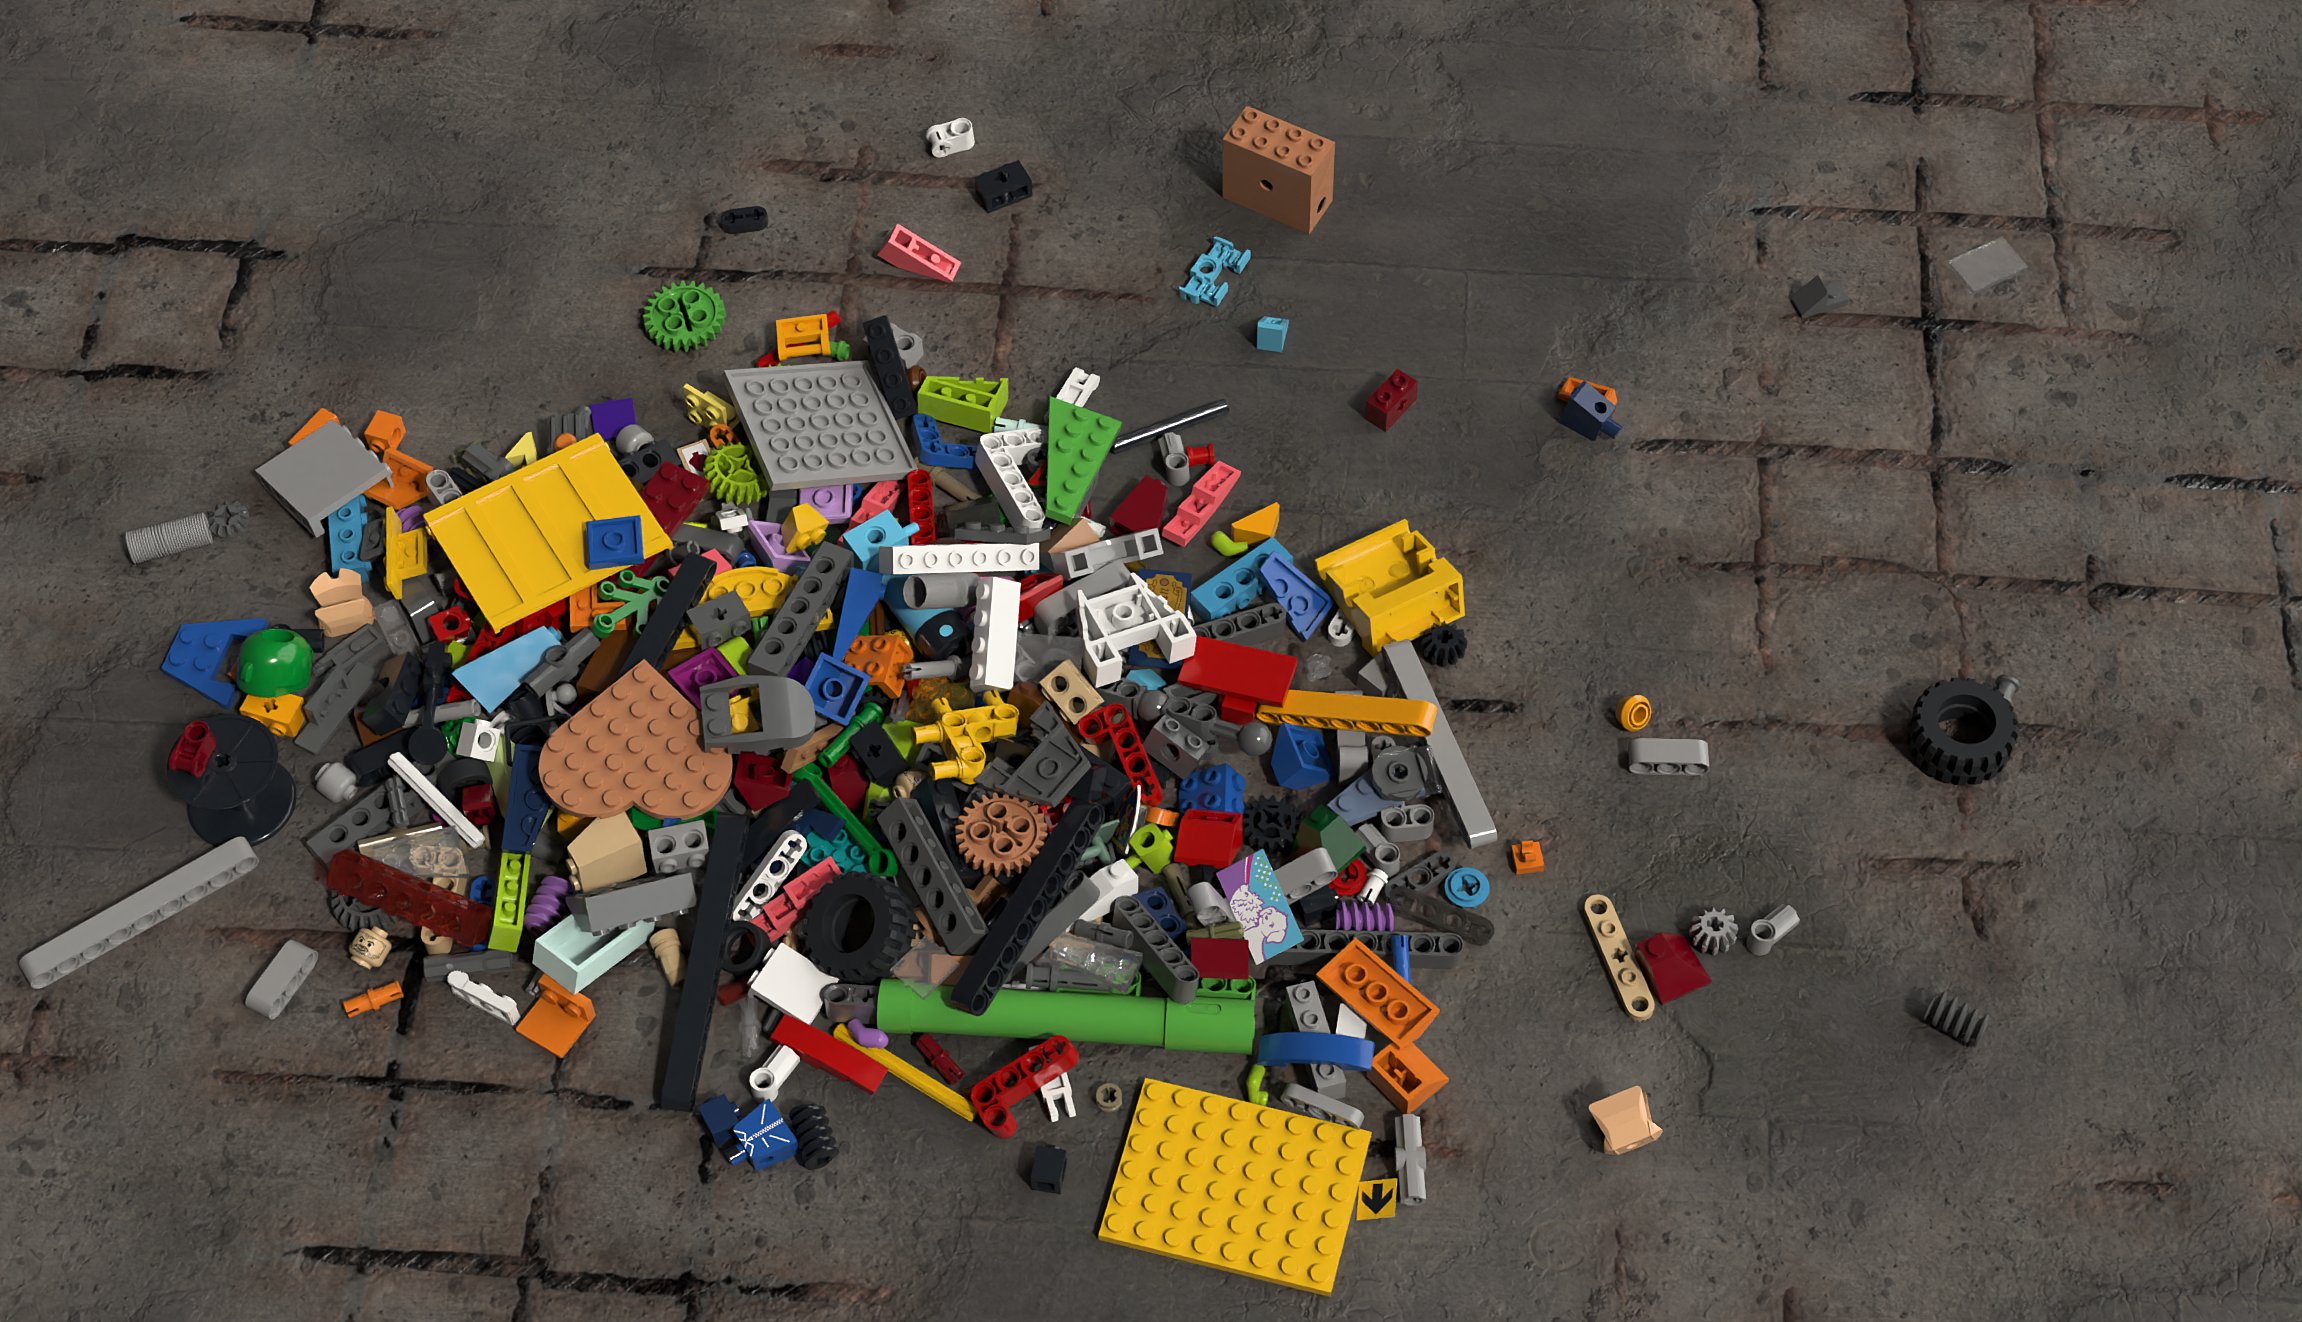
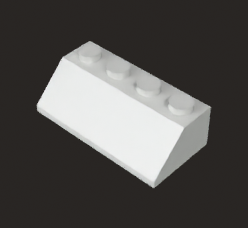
M997 577L978 581L976 613L974 615V639L971 646L973 651L972 666L969 671L971 678L970 688L977 696L983 697L987 691H991L993 694V690L1001 693L1010 691L1013 688L1021 587L1019 582Z

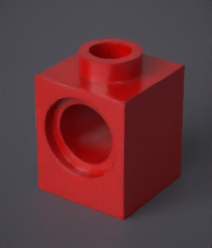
M458 605L428 617L427 622L434 641H441L447 645L453 640L458 641L468 637L469 627L472 626L466 611L461 612ZM452 621L458 625V628L450 631L443 624Z

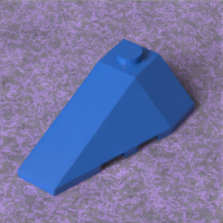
M851 567L845 585L839 614L840 618L835 635L836 641L834 642L831 657L843 662L874 611L878 599L883 600L886 584H882L883 574Z

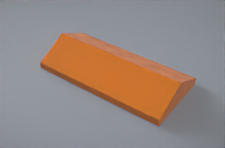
M1357 938L1353 939L1316 974V977L1399 1050L1418 1039L1440 1013L1439 1008Z

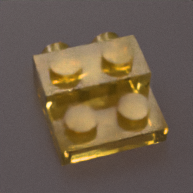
M946 677L922 678L919 685L913 687L912 696L915 702L913 708H908L907 720L925 726L934 724L938 719L931 709L933 700L939 698L941 702V698H946L952 711L974 708L976 694L970 688V682L949 683Z

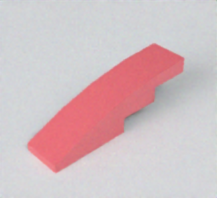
M1218 461L1193 485L1191 495L1178 507L1177 515L1163 528L1162 536L1185 547L1228 495L1240 477L1241 471Z
M898 480L877 482L863 498L861 508L850 519L849 528L843 534L887 509L892 514L906 491L907 484ZM841 536L837 541V546L844 548L843 537Z
M829 856L783 886L786 892L764 905L762 908L765 912L750 921L767 933L771 943L804 919L807 909L811 910L813 903L811 901L815 894L819 895L822 892L820 888L827 882L832 884V879L842 874L833 858ZM746 933L755 948V937L750 933Z

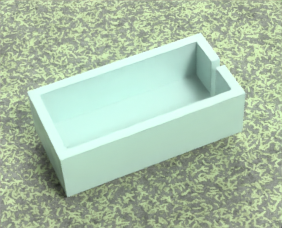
M571 914L535 940L532 963L575 995L653 936L655 922L646 923L645 919L636 921L635 927L620 930L619 926L609 928L610 933L593 936L590 932H582L574 916Z

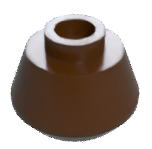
M913 365L906 370V375L915 399H918V391L927 374L922 367Z

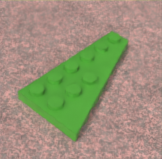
M1050 396L1048 402L1045 516L1070 525L1115 441L1122 422Z

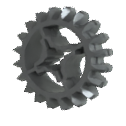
M374 861L372 866L368 867L363 862L362 868L358 870L352 866V873H343L342 878L344 881H336V890H332L331 896L333 900L331 901V906L336 919L341 922L343 927H349L353 933L362 928L371 930L373 926L383 927V929L388 931V923L397 924L398 919L396 916H404L405 911L403 907L408 906V889L405 886L406 883L403 877L399 876L395 868L390 870L386 863L380 867ZM391 890L390 896L384 904L383 901L387 897V893ZM356 893L357 895L352 900L353 903L349 906L352 896Z

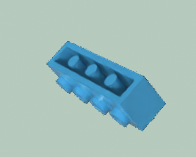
M361 493L328 515L332 572L335 578L338 577L339 568H345L359 573L361 583L370 582L369 571L373 570V562L362 561L360 558L365 524L369 523L367 512L364 513V507H368L365 494Z

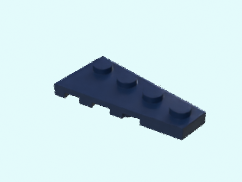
M515 744L501 847L502 853L530 855L550 808L549 798L543 789L539 776V759L543 746Z

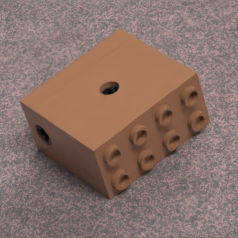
M1246 106L1223 138V198L1310 234L1333 201L1335 142Z

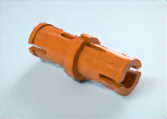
M398 980L375 990L373 988L367 989V993L347 1001L345 1000L343 1004L350 1019L371 1009L379 1010L381 1005L403 998L404 995Z

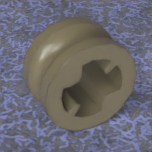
M1113 1083L1101 1085L1096 1091L1098 1108L1105 1113L1116 1112L1122 1105L1121 1089ZM1110 1093L1114 1094V1102H1110V1100L1108 1103L1104 1102L1105 1094H1108V1096H1110Z

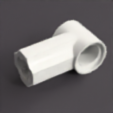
M779 1045L765 1064L752 1072L749 1082L753 1098L758 1103L762 1104L767 1099H770L771 1102L774 1101L778 1095L779 1087L800 1062V1057L786 1045ZM763 1083H768V1084H770V1085H769L768 1087H766V1088H759V1087H758L760 1084H763Z

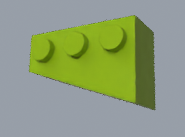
M927 376L918 391V413L929 415L935 420L989 434L996 425V418L1000 417L1008 402V378H1000V382L984 381V378L976 377V381H960L959 377Z

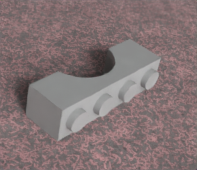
M1153 528L1050 555L1055 573L1062 574L1063 579H1070L1093 573L1115 561H1122L1124 564L1163 554L1158 529Z

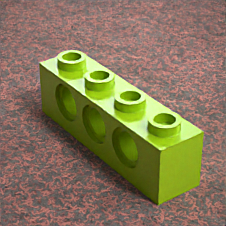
M501 851L488 948L517 952L522 933L531 854L502 853Z

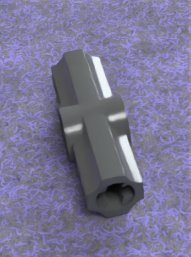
M477 442L471 443L462 456V461L482 475L483 480L487 484L517 471L506 458L501 456L497 458Z
M585 627L565 645L552 647L545 655L546 661L524 679L523 684L533 696L539 699L557 682L572 679L578 673V664L601 645L598 638Z

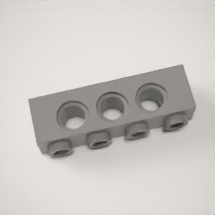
M1314 980L1286 987L1285 1003L1294 1032L1331 1034ZM1305 1064L1313 1091L1332 1099L1345 1097L1346 1080L1340 1065Z

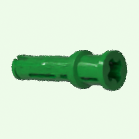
M867 702L863 706V711L857 716H853L848 723V727L818 755L820 763L825 767L831 768L853 746L849 740L850 737L875 719L879 723L884 721L885 715L883 710L877 704Z

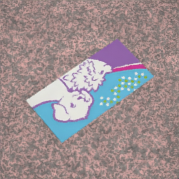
M1264 849L1216 873L1236 920L1243 924L1244 938L1249 940V950L1256 965L1304 941Z

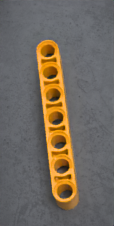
M1289 690L1283 708L1259 703L1256 717L1270 724L1288 723L1304 727L1427 737L1431 735L1438 709L1434 704L1422 700Z

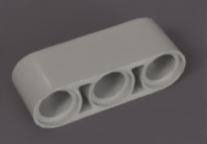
M1637 738L1628 743L1629 770L1632 773L1699 776L1709 771V753L1706 741L1698 739Z
M293 939L287 941L248 993L245 1002L246 1007L269 1019H275L316 965L318 952Z

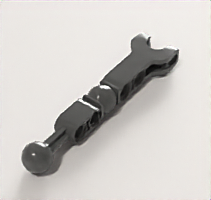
M1051 648L1042 656L1043 669L1048 674L1060 665V663L1052 662V660L1063 662L1070 659L1104 700L1100 705L1102 707L1113 703L1122 704L1131 717H1134V719L1141 717L1142 720L1149 724H1156L1167 713L1203 741L1212 740L1216 735L1238 741L1242 752L1249 756L1265 754L1271 747L1273 740L1271 732L1261 722H1249L1243 727L1217 719L1216 710L1210 705L1185 697H1175L1172 694L1168 697L1167 694L1160 690L1147 691V686H1140L1137 682L1122 677L1119 681L1095 688L1084 669L1083 659L1076 653L1060 648ZM1057 676L1055 680L1057 688L1065 690L1067 687L1066 679L1062 676ZM1075 697L1073 700L1076 703H1084L1079 697Z

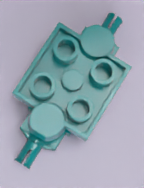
M844 828L841 829L833 842L826 840L815 829L807 835V847L800 858V863L808 870L831 856L844 876L847 872L851 871L859 873L864 871L872 874L869 868V857Z

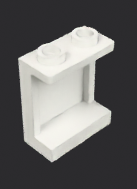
M781 942L776 950L771 948L762 961L766 965L762 971L756 970L749 979L747 985L750 986L747 996L753 998L756 995L784 1014L811 1025L825 1004V990L829 986L837 984L839 979L819 969L818 965Z

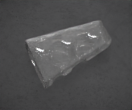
M456 825L373 847L380 876L469 878Z
M1061 933L1052 948V959L1126 994L1142 964L1143 953Z

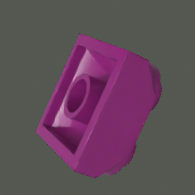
M714 647L708 648L667 672L669 678L699 712H701L700 687L739 676ZM745 688L735 689L733 693H728L729 699L738 696L740 691Z

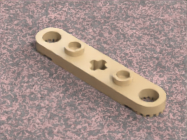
M1592 895L1585 902L1584 914L1610 978L1629 1018H1632L1633 1021H1646L1651 1017L1655 1004L1612 902L1604 895ZM1600 904L1603 905L1602 907H1605L1606 912L1595 914L1590 907ZM1614 953H1618L1619 956H1625L1623 962L1619 963L1618 959H1613ZM1636 1000H1642L1641 1002L1644 1001L1647 1009L1639 1012L1632 1007V1004Z

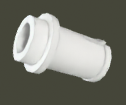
M1373 869L1372 872H1368V880L1357 896L1358 900L1363 903L1367 895L1370 894L1367 900L1368 906L1374 905L1382 887H1385L1388 883V875L1379 869Z

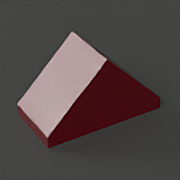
M491 783L463 788V812L475 827L499 823Z

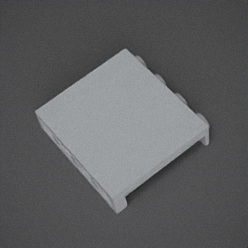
M333 419L255 470L264 489L316 538L325 533L320 522L322 519L379 481L383 480L391 488L394 487L390 477L393 475L390 467L384 461L380 463L378 457L371 449L367 451L358 437L353 438L345 425L340 426Z

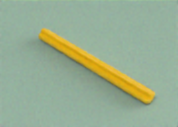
M840 1023L833 1032L835 1038L885 1066L890 1073L968 1121H974L979 1113L971 1101L884 1048L862 1047L852 1035L847 1025Z

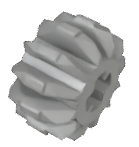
M1713 905L1709 908L1708 912L1701 908L1698 911V915L1691 919L1689 936L1693 937V946L1702 945V953L1706 952L1707 949L1711 950L1714 956L1718 953V950L1726 953L1729 950V946H1733L1736 942L1738 925L1734 924L1733 915L1725 916L1726 911L1724 908L1720 912H1716Z

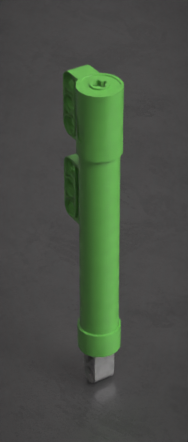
M1067 964L1059 970L1114 974L1112 993L1059 987L1056 991L1000 988L987 1011L981 1016H974L952 1008L950 998L956 985L917 983L916 980L882 978L880 986L833 984L825 990L824 998L826 1015L830 1020L849 1023L853 1019H859L862 1024H877V1029L882 1030L884 1033L912 1035L913 1032L1039 1040H1048L1056 1035H1062L1072 1042L1165 1047V1050L1252 1055L1255 1034L1256 982L1251 976H1249V980L1199 978L1195 1000L1189 1004H1180L1171 999L1169 995L1168 998L1142 997L1141 974L1134 968Z

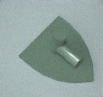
M1119 819L1101 825L1079 862L1098 856L1103 868L1113 863L1106 846L1120 822Z

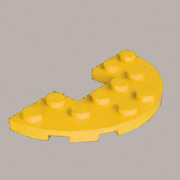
M743 567L729 570L713 577L698 605L736 590L748 609L750 617L775 614L777 609L781 610L785 604L788 591L795 588L799 576L794 574L792 577L780 573L779 569L769 567ZM830 607L815 631L835 629ZM688 623L672 650L700 647L688 628Z

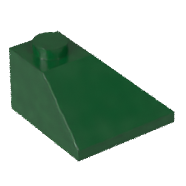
M1320 804L1301 821L1289 855V861L1292 862L1314 849L1325 848L1339 875L1367 848L1339 814Z

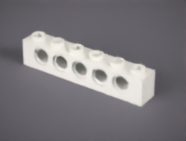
M976 543L879 546V573L1039 570V543L1030 545Z

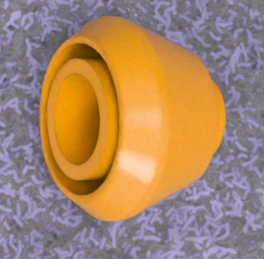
M1641 695L1624 697L1616 706V718L1626 730L1631 732L1638 731L1650 719V703L1647 698Z

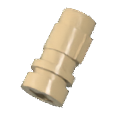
M671 928L658 931L649 940L657 959H660L662 969L673 990L683 989L688 964L684 954L681 952L682 944L679 941L677 932Z

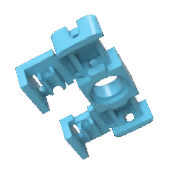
M1217 236L1214 237L1213 248L1209 254L1205 255L1202 253L1190 270L1191 279L1186 287L1179 286L1180 298L1186 299L1188 297L1190 302L1198 304L1199 296H1201L1202 301L1217 307L1228 292V283L1224 282L1223 285H1218V287L1214 286L1213 283L1222 271V263L1223 267L1229 266L1234 268V272L1240 274L1250 260L1251 250L1247 249L1245 253L1233 250L1232 242ZM1210 267L1213 271L1205 274L1200 269Z

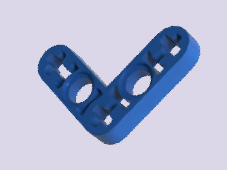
M923 413L913 416L911 432L919 459L923 463L932 466L979 470L974 460L978 446L942 443L936 420L933 417Z

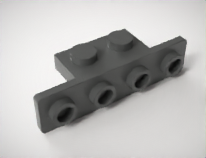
M358 662L348 675L337 667L330 675H327L321 687L314 695L308 698L304 706L310 722L296 738V746L313 755H318L354 710V707L358 705L380 676L379 672Z

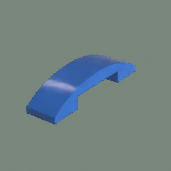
M1284 1032L1261 1036L1257 1064L1286 1067L1287 1063L1340 1065L1342 1070L1371 1071L1375 1043L1360 1038L1328 1033Z

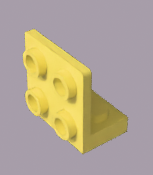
M687 383L683 386L688 417L692 422L705 426L709 431L717 424H725L734 433L743 426L735 407L709 391L703 394ZM717 433V437L721 436L722 438L726 439V434L721 435L720 433Z

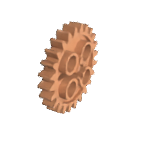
M993 792V799L990 800L985 795H982L981 804L973 800L972 809L964 808V816L958 817L959 825L955 827L956 845H959V854L964 855L965 863L973 861L974 870L983 866L985 875L992 869L994 870L995 877H998L1001 870H1004L1007 877H1009L1011 869H1015L1020 874L1022 865L1030 868L1031 859H1036L1048 839L1047 823H1044V814H1038L1037 805L1030 807V801L1024 800L1021 803L1019 798L1009 799V795L1006 794L1003 795V798H999L996 792Z

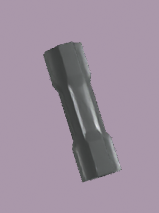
M490 948L485 951L456 955L425 956L423 959L427 982L447 980V976L454 970L472 975L479 973L511 972L514 969L512 952Z

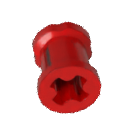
M1208 443L1207 446L1193 448L1190 445L1186 446L1189 469L1196 465H1215L1212 443Z

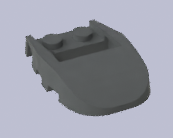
M743 675L700 687L705 753H711V748H728V754H740V751H756V755L768 754V750L776 748L788 750L804 745L815 732L816 718L813 699L802 684L791 678ZM750 687V689L759 688L763 732L732 735L728 693H733L735 689Z

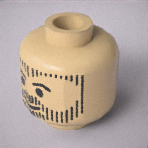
M918 767L898 774L895 778V786L893 787L895 798L912 799L911 792L925 777H931L930 774Z
M373 926L371 930L367 928L360 929L348 948L350 954H352L350 959L368 970L371 967H380L392 948L391 943L386 939L388 933L376 926Z

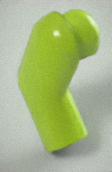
M1221 531L1213 533L1211 544L1223 556L1248 554L1247 541L1233 542Z
M1258 1064L1252 1065L1246 1081L1248 1098L1250 1103L1266 1106L1269 1094L1266 1091H1260V1085L1266 1070L1264 1066Z

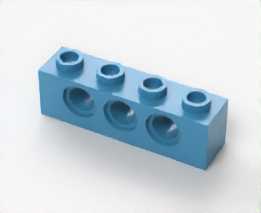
M1271 537L1192 591L1191 608L1205 623L1230 616L1239 608H1245L1258 595L1268 592V589L1256 572L1271 552L1275 550L1292 565L1293 556L1274 537Z

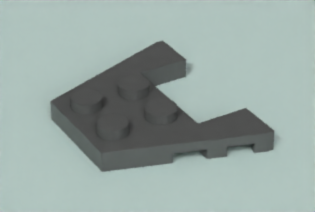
M1045 700L1029 719L1033 725L1048 734V736L1012 775H1009L990 761L974 779L977 786L1055 808L1090 769L1091 764L1057 716L1050 703Z

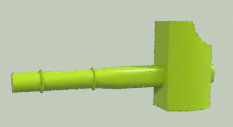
M1155 823L1147 824L1138 829L1131 837L1129 843L1135 849V852L1127 857L1125 861L1132 869L1144 861L1154 874L1161 873L1163 868L1169 865L1175 854V848L1170 843L1174 838L1167 829L1161 831Z

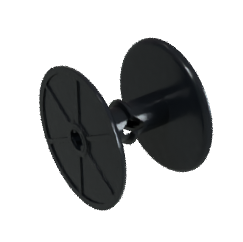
M222 714L202 720L210 728L217 743L203 774L197 778L186 771L178 770L175 772L170 770L169 759L181 736L173 745L167 761L169 783L174 792L187 803L188 818L193 830L205 842L216 847L236 837H244L251 847L269 840L287 824L293 814L297 800L295 782L287 769L278 762V746L273 734L260 721L240 714Z

